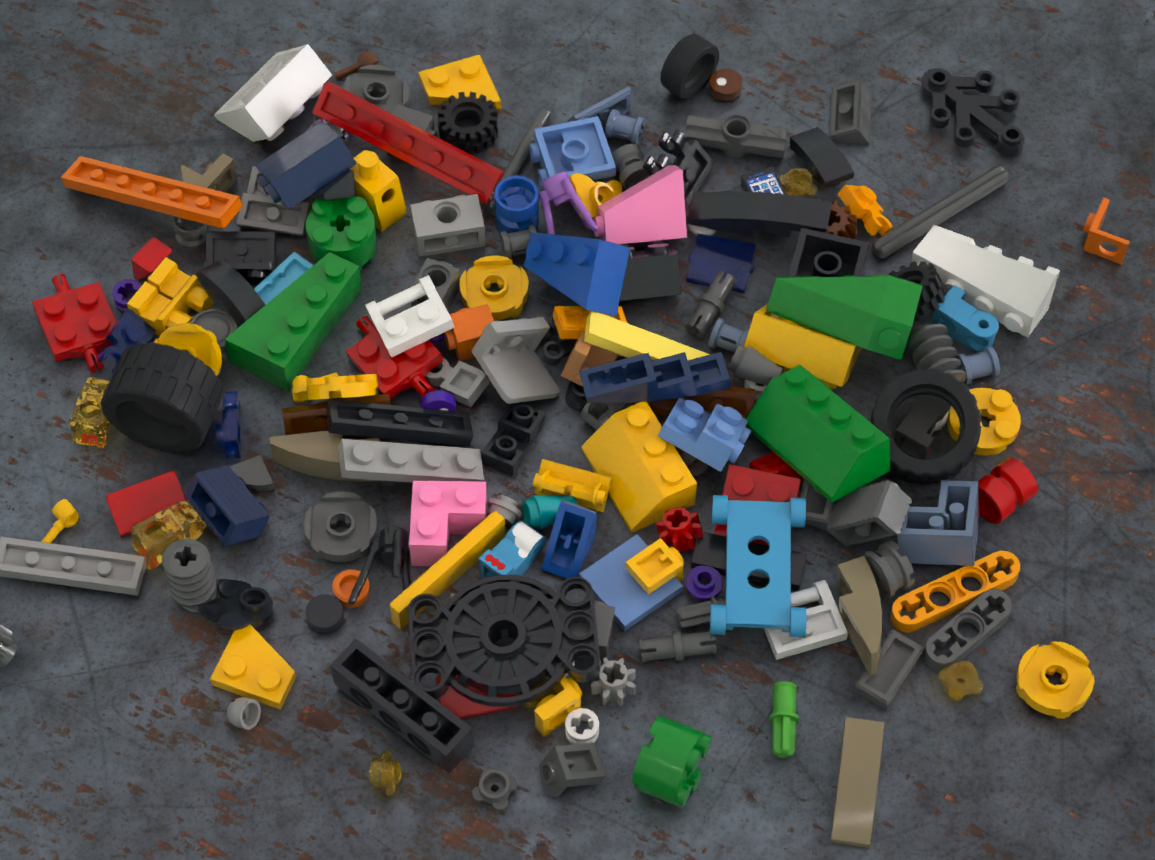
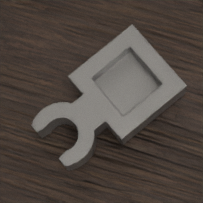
M443 358L444 361L437 365L440 371L437 373L429 371L426 376L427 382L432 386H440L441 391L452 394L456 401L472 407L491 382L484 371L462 361H459L454 368L450 367L448 361Z

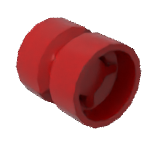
M1008 457L994 467L990 475L987 474L978 480L980 516L991 524H1000L1015 512L1016 504L1023 506L1037 495V482L1033 474L1022 462Z

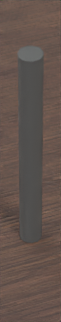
M539 110L507 165L501 181L506 177L518 175L530 154L529 144L534 143V129L545 127L551 118V113L548 110ZM494 197L491 203H485L483 210L490 215L495 214Z

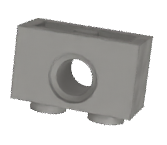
M478 194L458 195L448 199L426 200L410 204L412 228L418 257L486 246L485 225Z

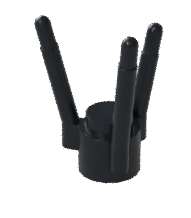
M397 526L385 527L380 532L379 541L371 542L370 553L348 599L349 604L353 605L356 602L377 556H380L381 561L385 564L392 565V576L394 578L400 576L401 568L403 590L411 585L410 550L408 549L409 534L405 529Z

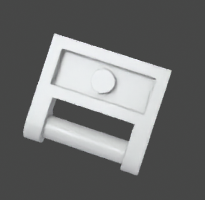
M429 275L419 279L420 283L378 303L374 300L365 304L369 316L390 357H394L455 328L452 318ZM423 296L428 298V300L386 320L383 318V315Z
M825 580L814 582L813 587L791 593V607H798L815 601L820 604L819 606L806 609L805 638L789 637V632H782V629L764 628L776 660L847 640V629Z

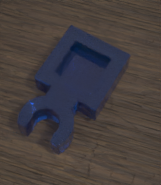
M131 309L126 310L106 336V339L113 345L102 350L98 355L97 361L101 363L111 355L116 359L117 366L123 351L127 347L137 343H148L156 330Z
M238 391L223 392L224 410H222V424H216L217 445H224L227 459L241 458L240 401H238Z

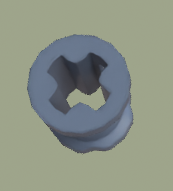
M612 109L606 124L605 137L612 138L614 136L631 141V144L639 145L644 133L646 119L641 116L638 119L619 114L618 110Z
M718 318L712 330L708 347L715 348L718 346L735 353L739 344L745 345L749 328L742 330L725 324V319Z
M992 346L985 347L983 352L968 356L958 354L956 357L962 363L961 370L965 371L967 379L964 382L966 385L971 384L973 379L988 375L994 378L1000 375L999 359Z

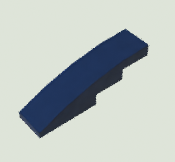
M648 352L579 371L587 403L661 401L731 388L730 377L722 352L687 360L686 353L683 352L651 361Z

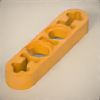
M997 551L975 561L974 566H964L910 591L894 601L890 613V621L901 632H915L966 608L985 591L992 589L1002 591L1009 588L1018 578L1020 572L1019 559L1009 551ZM997 564H999L1002 568H1010L1009 573L1007 575L1004 571H998L996 573L994 572L996 570ZM966 577H973L980 582L981 588L977 591H968L962 586L961 580ZM934 592H942L948 596L950 602L945 606H937L931 602L929 596ZM921 601L923 607L918 609ZM902 609H905L907 612L915 611L914 618L910 619L907 615L901 617Z

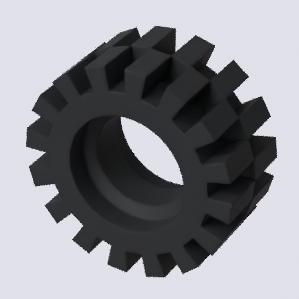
M460 92L458 99L451 95L448 97L449 103L443 101L441 109L438 110V131L441 140L461 150L464 149L470 155L472 149H475L478 154L483 152L482 146L487 149L491 147V141L495 142L498 133L497 110L494 108V103L491 100L486 102V96L482 94L479 98H476V92H470V97H465L464 92ZM462 119H475L480 122L479 125L472 128H462L456 125Z
M921 261L917 265L916 262H912L908 268L902 265L899 267V272L896 273L894 270L890 272L889 275L923 286L914 322L920 320L919 316L923 314L925 318L931 315L929 311L931 309L936 311L940 307L938 303L945 301L944 296L947 295V292L933 264L929 263L927 265L926 262Z

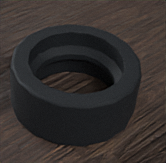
M694 33L681 39L670 51L663 64L660 76L663 87L681 99L688 100L696 96L708 84L711 75L717 68L719 62L717 46Z

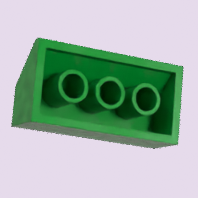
M801 365L771 379L746 418L748 422L745 427L750 429L753 435L831 503L890 471V438Z

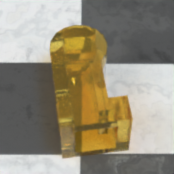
M92 377L87 379L69 420L74 443L105 448L109 437L108 428L110 423L106 419L107 417L104 416L100 403L110 380Z
M181 501L132 526V547L139 556H145L147 566L152 570L162 564V555L170 544L181 539H198L204 532L206 524L189 502Z

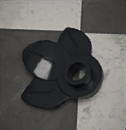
M232 579L218 580L220 598L197 605L199 613L204 618L214 622L219 621V629L226 631L243 629L252 621L267 618L273 611V601L266 590L252 587L244 581Z

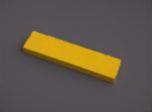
M497 511L492 512L390 603L392 623L402 630L409 623L408 608L413 598L421 594H432L438 597L471 568L488 549L491 550L506 536L505 518ZM423 606L420 609H418V611L416 612V616L419 613H421L427 606Z

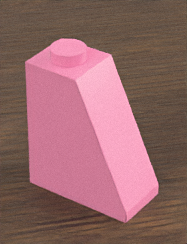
M669 165L598 206V216L593 218L598 226V229L594 231L595 236L600 237L601 240L618 245L687 238L683 169L676 165Z

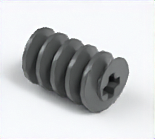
M922 324L911 328L906 344L912 356V362L917 369H939L941 372H948L954 375L960 382L966 381L967 375L965 371L961 370L962 363L960 359L956 358L958 354L956 349L951 347L953 341L950 336H947L948 329L945 325Z
M181 539L170 544L162 555V565L171 595L178 604L182 605L189 612H199L197 605L215 600L218 595V584L211 556L202 543L192 539Z

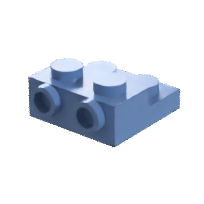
M599 116L534 129V143L529 144V151L532 162H539L541 169L537 170L541 189H544L541 184L542 181L566 171L568 177L575 173H581L588 176L591 180L616 176V165Z
M678 398L658 436L721 472L727 461L735 463L751 430L745 427L748 420L742 418L741 414L731 407H723L717 403L711 414H709L697 402Z

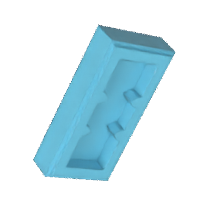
M293 252L254 290L266 305L309 270L313 264L296 252Z

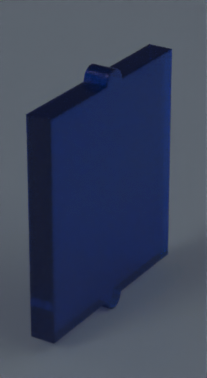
M697 233L693 253L688 255L690 265L686 282L709 287L717 271H724L725 274L722 279H725L727 273L736 279V284L731 291L745 293L749 274L754 271L752 261L756 244Z

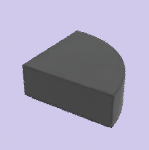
M261 454L230 466L234 473L245 481L247 488L256 489L258 492L275 489Z

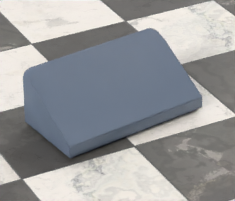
M628 86L578 113L566 122L599 116L601 125H606L612 109L618 110L619 114L622 115L631 110V88Z

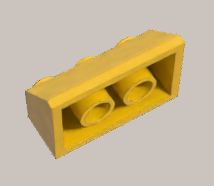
M768 303L754 313L745 341V347H748V345L752 346L775 364L783 366L784 372L801 365L831 389H836L837 386L842 387L848 381L862 347L767 312Z
M639 402L614 413L581 446V451L593 471L597 474L612 477L608 496L630 533H634L662 520L666 510L669 511L681 506L687 509L694 506L696 500L697 482L674 445L658 436L662 426L647 402Z

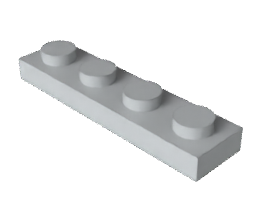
M342 439L338 445L341 478L413 483V480L484 481L480 449Z
M2 536L0 538L1 577L137 596L139 594L147 565L145 556Z

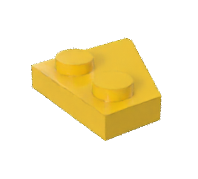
M480 54L418 72L419 82L430 105H441L443 101L449 103L448 97L454 95L458 99L460 92H464L465 97H470V92H476V98H479L482 94L486 96V102L491 100L494 103L496 110L501 109V99Z
M249 624L247 627L233 632L210 681L212 686L246 698L255 699L260 703L281 710L296 680V674L290 665Z

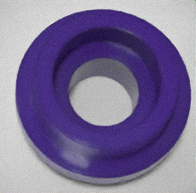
M702 565L690 570L687 574L685 585L688 593L694 599L706 602L709 601V597L714 596L716 598L720 594L723 580L721 574L715 568ZM707 579L710 581V583L707 585H702L698 582V580Z

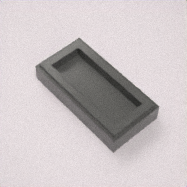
M892 629L881 645L877 674L870 676L867 669H865L855 684L853 691L887 710L920 660L925 647Z

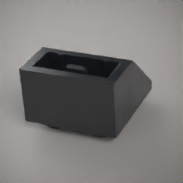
M664 240L644 242V245L637 246L620 244L630 248L620 301L681 295L679 257L677 251L669 242L664 243Z

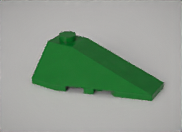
M891 275L776 277L766 311L864 349L901 360L913 325L923 286Z

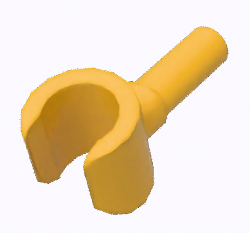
M334 372L322 377H335L338 374ZM296 376L292 382L293 388L291 391L293 400L296 403L309 401L307 400L306 378H309L308 376Z
M67 499L60 500L53 507L52 513L58 520L53 524V527L41 542L52 543L60 531L65 527L70 528L78 522V512Z

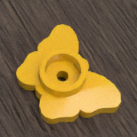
M581 173L569 176L575 192L592 218L598 216V206L619 195L623 190L622 184L616 180L607 183L600 181L594 183L588 176Z

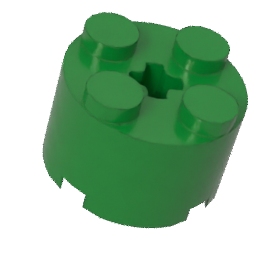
M360 196L331 200L317 199L314 201L306 219V232L312 260L316 263L330 252L358 265L360 270L363 269L362 265L369 260L372 261L377 252L374 215L366 200Z
M660 715L649 731V734L655 735V738H651L647 746L643 744L632 778V783L635 784L633 789L670 804L684 807L690 791L695 792L699 784L702 770L697 769L700 757L703 759L706 757L712 737L702 731Z

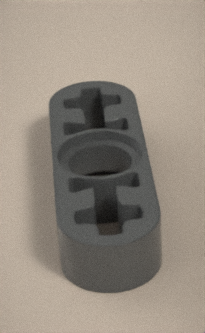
M996 589L985 591L933 634L926 643L923 655L928 667L939 672L952 669L1008 621L1012 610L1010 597L1003 591ZM998 604L1001 606L1000 612L992 611L984 621L982 616L985 615L988 605L994 607ZM962 623L973 624L978 630V635L973 638L964 637L959 633L957 627ZM951 639L954 644L950 647L948 655L942 654L937 657L934 654L936 648L943 650L949 645Z

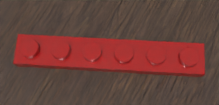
M331 82L324 83L313 109V114L469 195L478 194V199L486 204L491 203L495 188L504 175L503 171Z

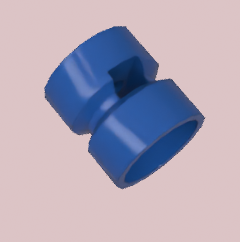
M516 175L506 177L500 181L494 193L497 230L499 232L506 231L507 233L527 230L528 226L534 225L535 229H537L539 224V191L537 185L531 179Z

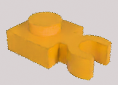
M844 185L837 195L846 206L849 205L851 213L856 215V218L862 219L864 227L870 235L874 236L879 231L881 236H883L892 229L891 222L881 214L884 210L876 201L877 197L870 188L866 186Z

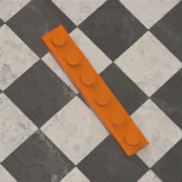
M79 156L60 177L65 188L222 229L229 224L243 207L240 197L237 195Z

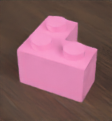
M413 480L409 538L411 566L434 565L449 551L450 535H467L487 517L486 482Z

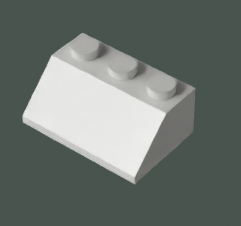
M308 44L278 52L214 116L218 121L253 142L264 139L271 141L283 132L284 128L282 125L288 119L292 120L305 109L303 104L309 98H315L321 93L324 83L332 74Z

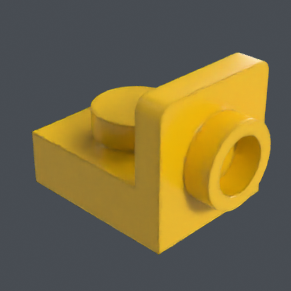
M661 538L625 563V569L648 595L674 577L680 582L683 579L684 560L681 554L674 547L669 548Z
M564 676L553 688L557 695L551 694L546 696L534 709L535 727L543 737H546L565 724V720L570 712L581 708L582 691L571 677L566 679Z

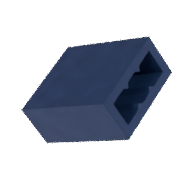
M321 121L255 165L261 174L256 179L275 204L281 201L289 210L357 163L341 137L326 123Z

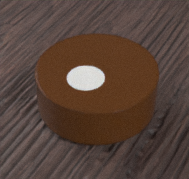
M719 69L710 77L709 91L714 98L720 101H732L741 94L742 78L738 72L732 69Z

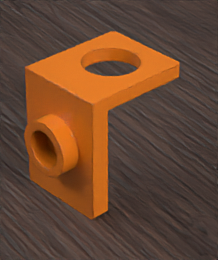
M1103 198L1097 213L1090 212L1086 220L1083 232L1088 233L1083 251L1122 264L1129 241L1100 230L1110 199ZM1100 243H1112L1118 248V251H1107Z

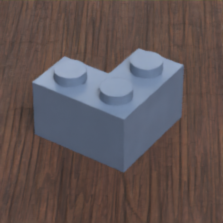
M941 480L938 507L909 506L910 509L907 510L908 515L904 516L905 522H902L903 528H900L901 534L897 535L898 545L900 546L899 553L901 556L907 555L912 564L974 566L980 517L978 481Z

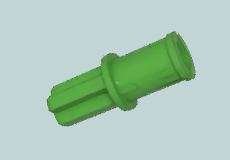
M787 681L777 682L772 687L773 713L769 715V723L773 725L772 753L778 758L783 759L785 757H792L795 753V726L799 724V716L796 714L797 686Z

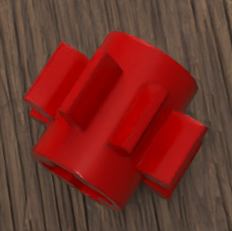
M684 506L673 508L669 511L666 510L663 521L656 522L659 538L667 546L670 545V547L677 549L678 552L694 549L696 538L703 537L698 513L690 514L684 509Z

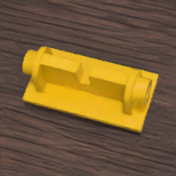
M542 459L539 473L535 474L533 480L534 494L570 495L576 498L578 506L604 512L612 477Z

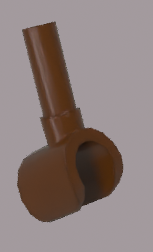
M365 51L360 54L356 63L334 72L335 78L338 80L355 72L358 73V68L366 65H379V60L373 53Z

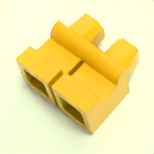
M167 257L150 275L148 283L145 282L127 303L132 324L158 336L171 326L190 323L193 317L189 316L188 313L192 309L200 313L203 310L211 309L214 305L204 288L201 287L195 274L189 276L180 271L177 263Z

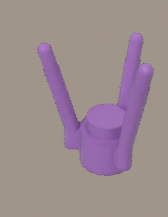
M566 171L553 175L541 182L544 191L539 192V198L543 205L547 234L555 235L550 201H553L555 206L570 201L586 228L592 229V231L598 229L592 216L575 192Z

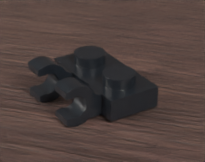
M675 130L672 137L667 132H664L658 144L662 150L674 155L676 159L672 164L669 157L664 153L660 154L657 161L652 156H649L643 168L650 176L669 165H676L683 169L686 210L692 201L693 193H697L715 162L696 139L687 141L685 135L680 130Z

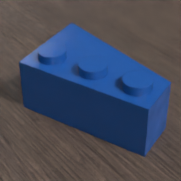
M531 232L524 266L583 308L616 317L630 248L601 239Z

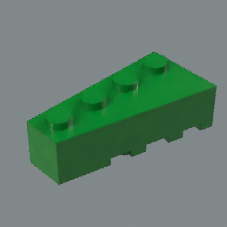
M329 252L224 339L229 363L289 391L294 378L303 372L361 292L362 285L359 266Z

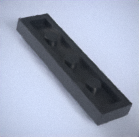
M329 399L326 408L329 433L469 447L473 438L469 413L336 399Z

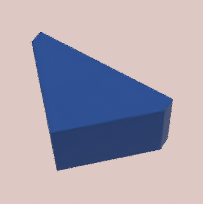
M564 500L560 501L541 570L567 579L579 577V573L596 539V511Z

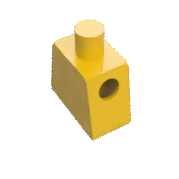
M364 150L354 157L357 164L350 168L354 173L355 195L353 197L360 196L366 200L374 215L375 227L383 232L406 215L407 209L396 173L381 162L376 153Z

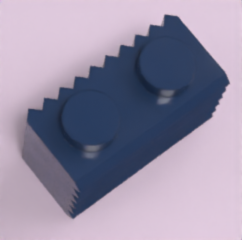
M228 464L225 467H216L213 470L210 468L208 471H198L194 475L185 494L186 500L190 501V505L194 506V510L198 511V515L202 516V520H206V525H210V530H214V535H218V540H222V546L260 537L270 517L264 504L255 499L247 489L245 481L238 477Z

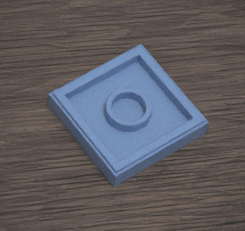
M638 534L579 573V577L586 579L591 584L593 596L597 601L615 607V622L624 632L683 592V585L674 577L648 595L625 569L626 561L648 547Z

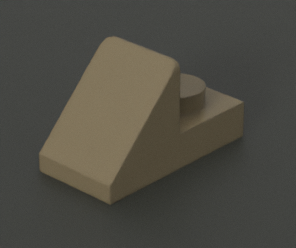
M224 153L215 162L210 163L206 167L203 175L181 165L182 178L185 183L226 192L237 180L234 159Z

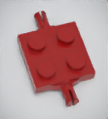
M59 274L60 281L58 276L55 275L51 281L57 293L32 301L34 313L56 363L69 358L85 357L89 371L96 373L97 368L98 372H100L104 365L98 353L106 347L123 342L122 333L99 282L76 289H70L64 274Z
M364 315L361 316L363 321L360 318L357 320L356 326L366 336L345 352L349 360L363 375L377 374V387L381 395L389 394L391 399L401 391L412 387L415 388L421 397L435 391L424 378L430 370L444 360L440 351L429 340L394 357H390L375 325L369 317Z

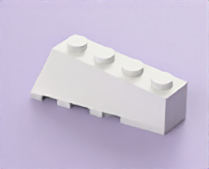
M936 225L930 229L913 251L911 263L916 262L917 265L921 261L926 262L927 265L929 263L933 264L944 284L946 292L955 284L966 292L964 301L977 308L978 311L994 315L997 321L1002 323L1007 329L1012 332H1018L1027 338L1048 311L1060 270L1050 266L1045 271L1033 267V260L1022 256L1018 260L1008 258L1002 255V249L992 245L985 248L978 247L972 238Z

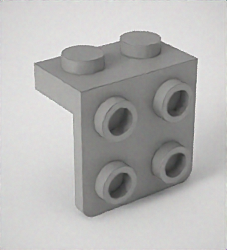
M544 317L490 322L483 329L481 337L471 350L498 394L506 403L511 404L555 398L560 391L535 353V349L550 328Z

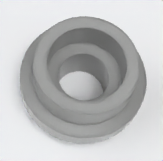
M499 495L497 499L489 498L487 502L489 509L486 514L490 515L492 512L497 511L505 518V525L513 526L515 520L521 518L522 512L517 508L518 503L507 496Z

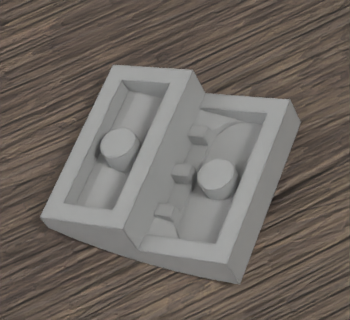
M253 166L247 193L243 192L241 201L243 207L238 214L237 226L304 236L306 232V219L316 198L307 197L289 210L281 201L275 204L258 183L256 178L261 176L256 166Z

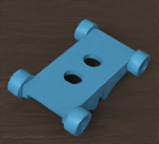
M713 495L712 524L727 525L725 605L711 604L710 635H725L726 630H733V627L782 629V632H789V637L805 638L806 608L791 607V527L805 528L806 498H790V502L728 500V495ZM755 539H761L767 542L769 550L764 555H755L748 549V544ZM755 572H760L768 577L769 584L764 588L757 589L750 586L748 577Z

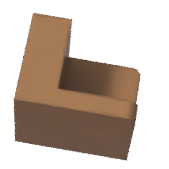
M583 331L560 375L582 387L580 370L614 362L618 356L616 353L585 342V332Z

